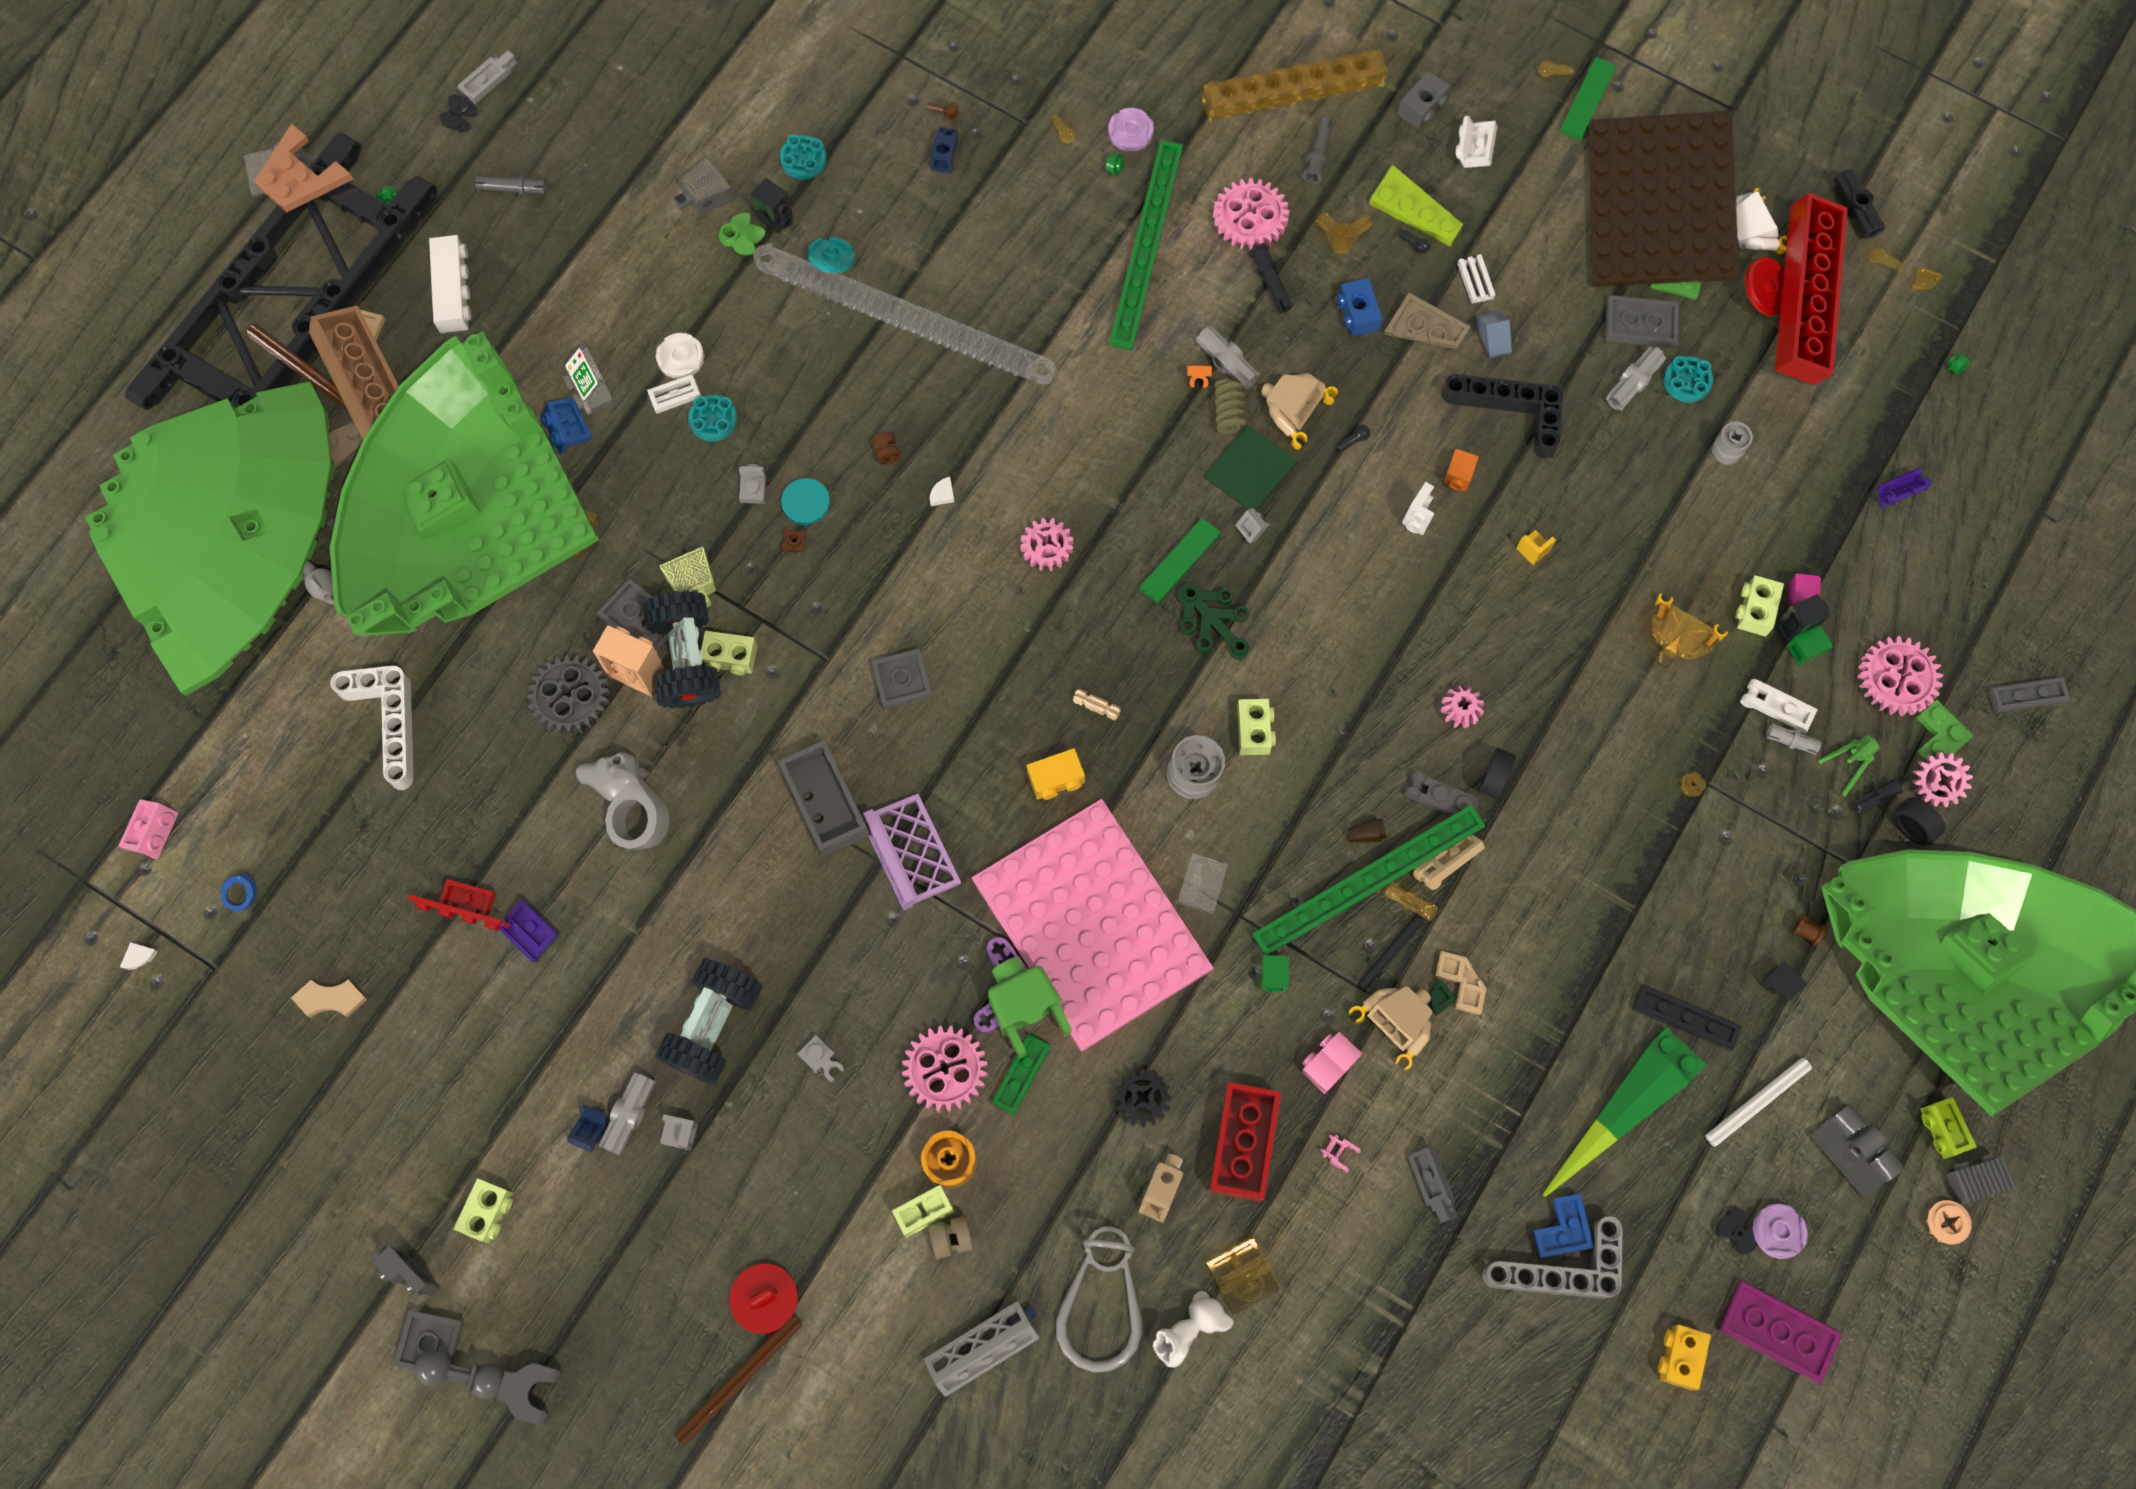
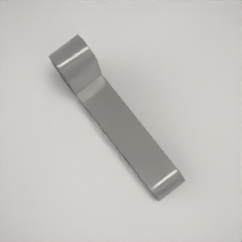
M1611 1216L1601 1218L1593 1224L1592 1243L1594 1248L1591 1249V1270L1498 1261L1484 1268L1482 1273L1483 1281L1489 1287L1496 1289L1601 1299L1613 1297L1620 1292L1622 1285V1225L1619 1220ZM1603 1223L1611 1226V1237L1603 1234L1601 1229ZM1603 1250L1608 1251L1612 1256L1610 1265L1605 1264L1601 1259ZM1493 1267L1501 1270L1503 1274L1501 1282H1496L1492 1279L1491 1270ZM1520 1270H1524L1529 1274L1530 1282L1528 1285H1524L1519 1281L1518 1274ZM1547 1273H1552L1557 1278V1285L1554 1288L1546 1283ZM1575 1275L1580 1276L1584 1280V1288L1582 1290H1578L1573 1285ZM1602 1278L1608 1279L1612 1287L1609 1293L1601 1288Z

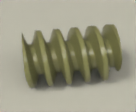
M1220 380L1215 383V396L1217 397L1215 400L1217 406L1216 422L1218 424L1216 429L1222 434L1236 433L1240 428L1247 425V421L1243 419L1246 416V411L1242 410L1246 407V403L1242 401L1246 398L1245 393L1242 392L1245 390V385L1233 380Z

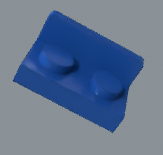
M573 397L546 402L545 408L541 413V421L547 427L553 446L557 447L560 454L565 453L570 445L590 442L592 435Z

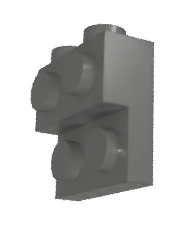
M393 1246L383 1247L372 1257V1262L378 1267L375 1272L386 1283L390 1281L393 1284H403L410 1293L414 1294L416 1292L420 1296L427 1295L432 1297L440 1290L438 1285L403 1249Z

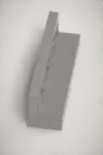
M1016 1301L923 1360L935 1385L946 1397L1039 1339V1336L1029 1322L1020 1303ZM1018 1312L1021 1321L1013 1326L1005 1325L1008 1317ZM989 1329L996 1330L992 1339L989 1341L982 1340L984 1332ZM966 1343L973 1344L968 1354L964 1356L958 1355L963 1345ZM942 1358L949 1359L947 1366L936 1372L933 1364Z

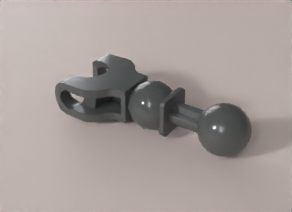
M438 1350L423 1353L417 1359L414 1368L417 1380L424 1386L436 1387L445 1381L467 1386L466 1392H472L481 1400H491L497 1397L496 1400L505 1402L511 1414L517 1420L540 1425L548 1423L549 1415L545 1410L531 1404L529 1391L537 1382L554 1383L560 1380L562 1372L558 1369L536 1363L527 1365L515 1373L503 1372L499 1366L494 1364H484L481 1366L474 1364L473 1369L451 1364L448 1356Z

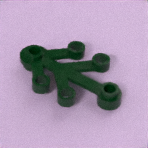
M1187 583L1181 586L1178 591V599L1185 606L1184 620L1181 622L1180 627L1181 632L1185 635H1191L1195 632L1196 624L1193 620L1195 607L1201 614L1200 638L1197 641V649L1201 653H1207L1211 650L1210 628L1212 626L1230 645V656L1235 660L1245 659L1249 653L1248 642L1242 638H1237L1220 619L1236 620L1239 623H1244L1249 618L1248 608L1245 606H1239L1235 610L1209 608L1203 601L1229 605L1233 598L1232 591L1226 588L1221 589L1219 592L1202 591L1198 585ZM1192 591L1195 596L1188 597L1186 593ZM1227 594L1230 598L1224 600L1221 598V595ZM1242 611L1246 616L1241 618L1237 613ZM1191 624L1193 628L1186 630L1184 625ZM1205 641L1209 644V646L1203 648L1201 647L1200 643ZM1241 644L1244 646V649L1237 650L1235 646Z

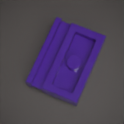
M521 899L504 918L505 922L511 924L510 928L500 927V931L531 962H537L540 955L545 953L560 935L525 899Z

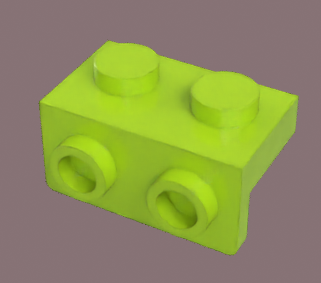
M1953 1097L1920 1109L1922 1121L1930 1129L1934 1137L1935 1149L1939 1154H1942L1943 1159L1977 1147Z

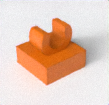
M1187 365L1186 374L1191 376L1190 386L1194 387L1195 379L1201 378L1203 379V387L1207 388L1208 379L1206 376H1212V366Z

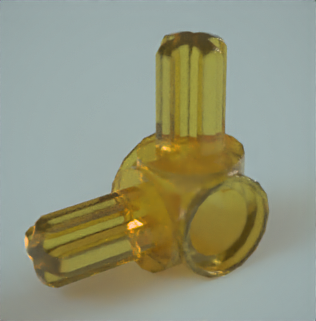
M1321 213L1317 218L1318 225L1327 233L1326 237L1332 243V249L1337 254L1350 252L1353 244L1358 240L1357 237L1373 226L1369 216H1363L1351 225L1336 223L1328 213Z

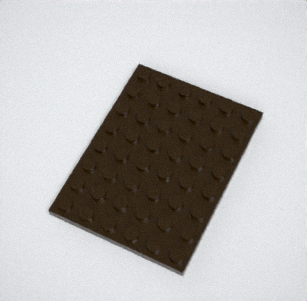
M1732 110L1590 120L1588 128L1592 287L1739 280Z

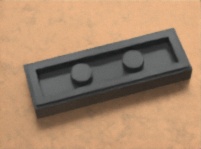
M2064 677L1991 687L1988 690L1995 714L2062 704L2071 700Z

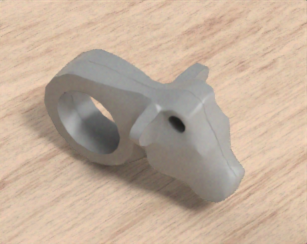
M619 752L613 756L600 758L594 763L579 765L576 769V778L581 784L591 786L610 802L605 822L606 831L612 843L628 849L645 850L660 844L666 836L669 827V812L662 799L643 780L649 775L648 771L639 767L638 758L627 752ZM637 802H640L647 812L648 823L643 834L637 839H633L626 829L625 820L630 808Z

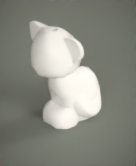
M1199 1291L1194 1295L1193 1302L1189 1305L1190 1319L1177 1322L1171 1329L1162 1328L1156 1334L1157 1339L1153 1342L1154 1350L1168 1367H1177L1183 1362L1189 1352L1192 1341L1197 1337L1199 1331L1211 1334L1216 1331H1227L1233 1326V1319L1225 1314L1221 1303L1210 1298L1205 1291Z

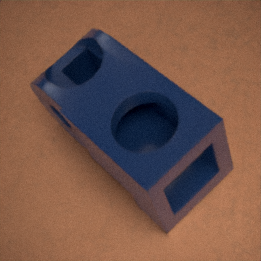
M938 128L931 152V171L952 174L958 143V130Z

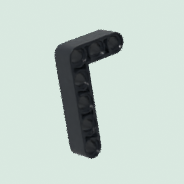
M1452 374L1446 379L1441 395L1448 404L1536 414L1534 452L1543 459L1554 455L1561 437L1563 392L1559 387L1461 374ZM1450 387H1454L1458 389V391H1452ZM1474 390H1479L1482 394H1477ZM1498 393H1503L1506 397H1502ZM1525 395L1529 397L1530 400L1524 399L1522 396ZM1546 398L1552 399L1554 402H1549ZM1544 420H1549L1553 424H1548ZM1543 441L1550 443L1551 446L1543 444Z

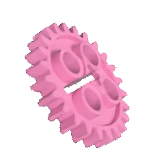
M1250 178L1249 184H1245L1244 180L1240 179L1239 186L1232 182L1231 190L1224 187L1223 194H1218V200L1214 204V226H1219L1218 234L1225 233L1224 241L1231 238L1232 246L1239 242L1240 249H1243L1246 244L1249 245L1251 250L1254 245L1264 242L1271 246L1272 239L1278 241L1279 234L1283 235L1285 227L1288 225V202H1283L1284 194L1278 195V188L1270 190L1271 183L1262 186L1261 179L1257 184L1253 183L1252 178Z
M1900 636L1895 638L1894 641L1887 637L1883 642L1879 640L1874 646H1871L1861 658L1863 662L1858 668L1863 672L1858 675V678L1865 681L1860 685V688L1868 689L1864 695L1865 697H1874L1871 702L1872 705L1877 702L1881 703L1880 711L1888 707L1890 715L1898 710L1900 716H1904L1907 711L1912 716L1917 710L1922 712L1927 708L1926 706L1929 707L1934 702L1933 699L1939 696L1940 693L1937 690L1943 684L1938 682V680L1943 677V674L1936 673V670L1941 665L1932 663L1936 658L1935 655L1930 657L1926 655L1929 648L1919 649L1921 642H1917L1913 646L1911 645V638H1907L1902 643ZM1886 658L1891 659L1894 665L1889 664ZM1911 665L1916 666L1919 672L1914 671ZM1882 680L1889 684V688L1882 684ZM1906 687L1911 688L1914 692V695L1910 694L1907 691Z
M939 1026L938 1033L934 1034L929 1028V1037L926 1038L919 1034L921 1042L919 1044L914 1041L911 1042L914 1051H905L910 1060L902 1061V1064L908 1067L909 1070L903 1071L902 1076L910 1077V1079L904 1085L905 1087H914L909 1092L910 1096L919 1094L917 1103L921 1104L926 1100V1108L928 1110L933 1104L936 1105L938 1113H940L942 1106H946L948 1112L951 1113L952 1105L954 1104L961 1110V1102L964 1100L970 1105L969 1096H979L975 1088H984L985 1086L979 1080L988 1076L986 1072L981 1070L988 1066L986 1061H980L985 1056V1052H976L980 1047V1043L975 1042L971 1044L973 1038L971 1034L963 1038V1029L954 1034L953 1027L950 1026L948 1032L944 1033L942 1026ZM948 1047H958L960 1050L958 1056L955 1058L947 1057L945 1052ZM925 1056H932L935 1059V1063L930 1068H924L921 1066V1060ZM963 1059L967 1060L965 1064L953 1066ZM942 1064L950 1067L949 1073L946 1075L940 1071ZM964 1070L969 1073L968 1080L962 1083L955 1080L956 1073ZM938 1072L927 1079H923V1075ZM940 1080L945 1084L943 1090L937 1093L931 1091L930 1085L932 1082Z

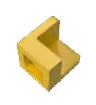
M1535 530L1529 536L1524 535L1516 549L1532 565H1535L1551 551L1556 539L1552 536L1546 541Z

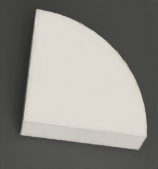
M950 477L940 480L933 487L930 494L931 506L954 502Z
M130 942L120 967L127 970L137 969L152 961L158 951Z

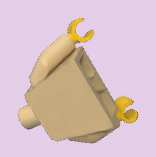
M1309 373L1298 375L1285 374L1276 385L1266 383L1262 388V396L1267 398L1270 416L1286 436L1290 435L1293 438L1291 444L1297 450L1301 448V445L1296 439L1300 438L1306 443L1307 435L1303 432L1297 433L1295 431L1296 428L1299 430L1302 428L1321 399L1326 405H1332L1335 401L1333 397H1336L1338 394V390L1335 387L1326 388L1323 382Z
M1406 986L1400 990L1397 988L1379 989L1363 1001L1364 1005L1361 1007L1354 1006L1349 1011V1016L1355 1011L1362 1013V1016L1355 1021L1356 1024L1362 1023L1365 1019V1013L1369 1011L1370 1013L1367 1016L1402 1051L1408 1050L1405 1054L1398 1055L1395 1059V1064L1402 1057L1408 1059V1065L1403 1070H1407L1412 1066V1057L1414 1055L1417 1056L1430 1039L1431 1022L1428 1019L1432 1015V1010L1426 1004L1430 1002L1431 997L1423 989H1419L1416 993Z

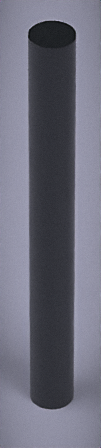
M1422 907L1359 981L1357 985L1362 990L1366 991L1430 915L1427 909Z

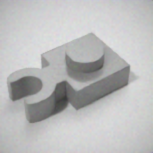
M817 1035L797 1053L816 1074L823 1069L826 1079L831 1083L835 1081L830 1075V1071L833 1068H838L842 1073L845 1071L839 1062L831 1061L835 1053Z

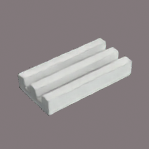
M1477 255L1476 258L1468 257L1467 260L1459 259L1458 267L1471 304L1494 299L1495 292L1482 255ZM1475 264H1477V267H1478L1480 276H1481V278H1482V281H1483V284H1484V287H1485V290H1486L1487 295L1485 294V291H1484V288H1483V286H1482V283H1481V280H1480V277H1479V274H1478V271H1477V268H1476V265H1475ZM1466 266H1469V267H1470V270H1471V273H1472V276H1473L1474 283H1475V285H1476V287H1477V290H1478V293H1479V296H1478V297L1476 296V293H1475V290H1474V288H1473V285H1472V282H1471V279H1470V276H1469V273H1468V270H1467V267H1466Z
M693 374L647 390L656 414L694 401L696 397L701 396ZM691 383V386H688V387H685V388H682V389H679V390L676 389V388H679V387H682V386H685V385H688V384ZM670 391L668 394L655 398L657 395Z

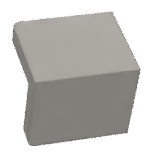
M663 1114L662 1120L665 1122L660 1143L692 1150L698 1124L693 1120Z

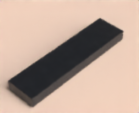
M1643 984L1639 988L1632 1010L1729 1051L1734 1050L1742 1027Z

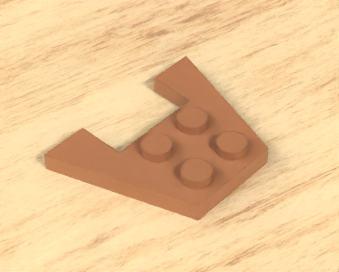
M293 124L290 125L254 180L256 186L286 212L353 180L352 175L336 161L317 176L298 160L294 154L308 143L309 140Z

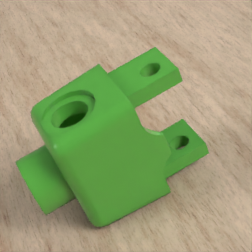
M1015 957L1001 963L992 970L998 984L988 990L989 1003L1002 1035L1008 1036L1019 1059L1026 1056V1050L1016 1030L1026 1025H1031L1053 1013L1064 1037L1072 1034V1028L1062 1010L1063 1000L1042 966L1036 965L1026 970L1020 957Z

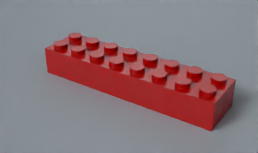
M1808 192L1790 206L1775 371L1816 385L1832 376L1834 372L1848 208Z

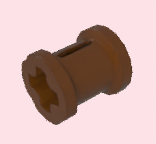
M1802 914L1796 921L1791 934L1795 936L1800 935L1810 940L1812 945L1816 947L1824 937L1827 926H1820L1808 920L1807 916Z

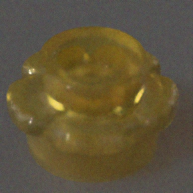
M1697 772L1687 773L1681 779V789L1688 796H1699L1702 794V790L1706 788V781Z

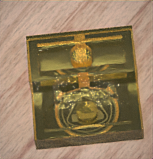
M1254 1237L1206 1261L1233 1315L1281 1290L1280 1284Z

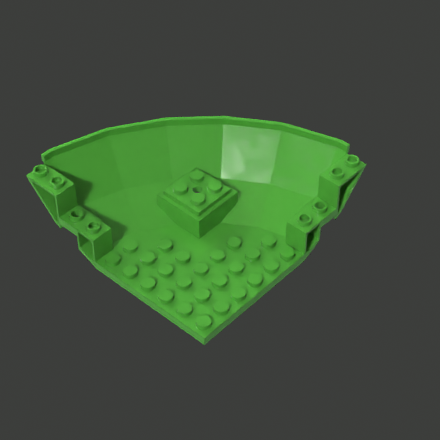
M483 331L470 335L463 343L457 336L449 339L399 385L365 435L343 485L330 543L333 600L337 613L341 617H347L355 636L411 633L418 631L416 627L436 615L445 623L473 615L600 540L546 431L533 409L524 400L517 382ZM435 491H437V493H436V495H435L434 497H430V496L432 495V493H434Z
M1903 850L1849 861L1840 866L1838 877L1821 886L1839 947L1845 946L1862 962L1856 976L1869 999L1991 1117L2096 1048L2113 1034L2126 1018L2136 1012V910L2098 888L2036 865L1974 852Z

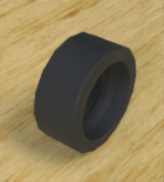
M1496 748L1480 783L1479 792L1498 799L1516 759L1515 754L1501 748Z
M1906 798L1892 814L1893 821L1901 833L1918 845H1932L1946 830L1945 822L1936 809L1918 798Z

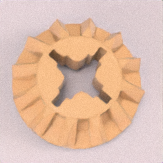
M1944 1200L1935 1203L1928 1210L1929 1214L1926 1223H1928L1930 1228L1929 1233L1933 1234L1939 1242L1949 1245L1958 1244L1964 1241L1970 1234L1971 1218L1967 1210L1959 1203ZM1943 1216L1946 1218H1957L1951 1224L1952 1230L1950 1227L1941 1228L1942 1223L1945 1221Z

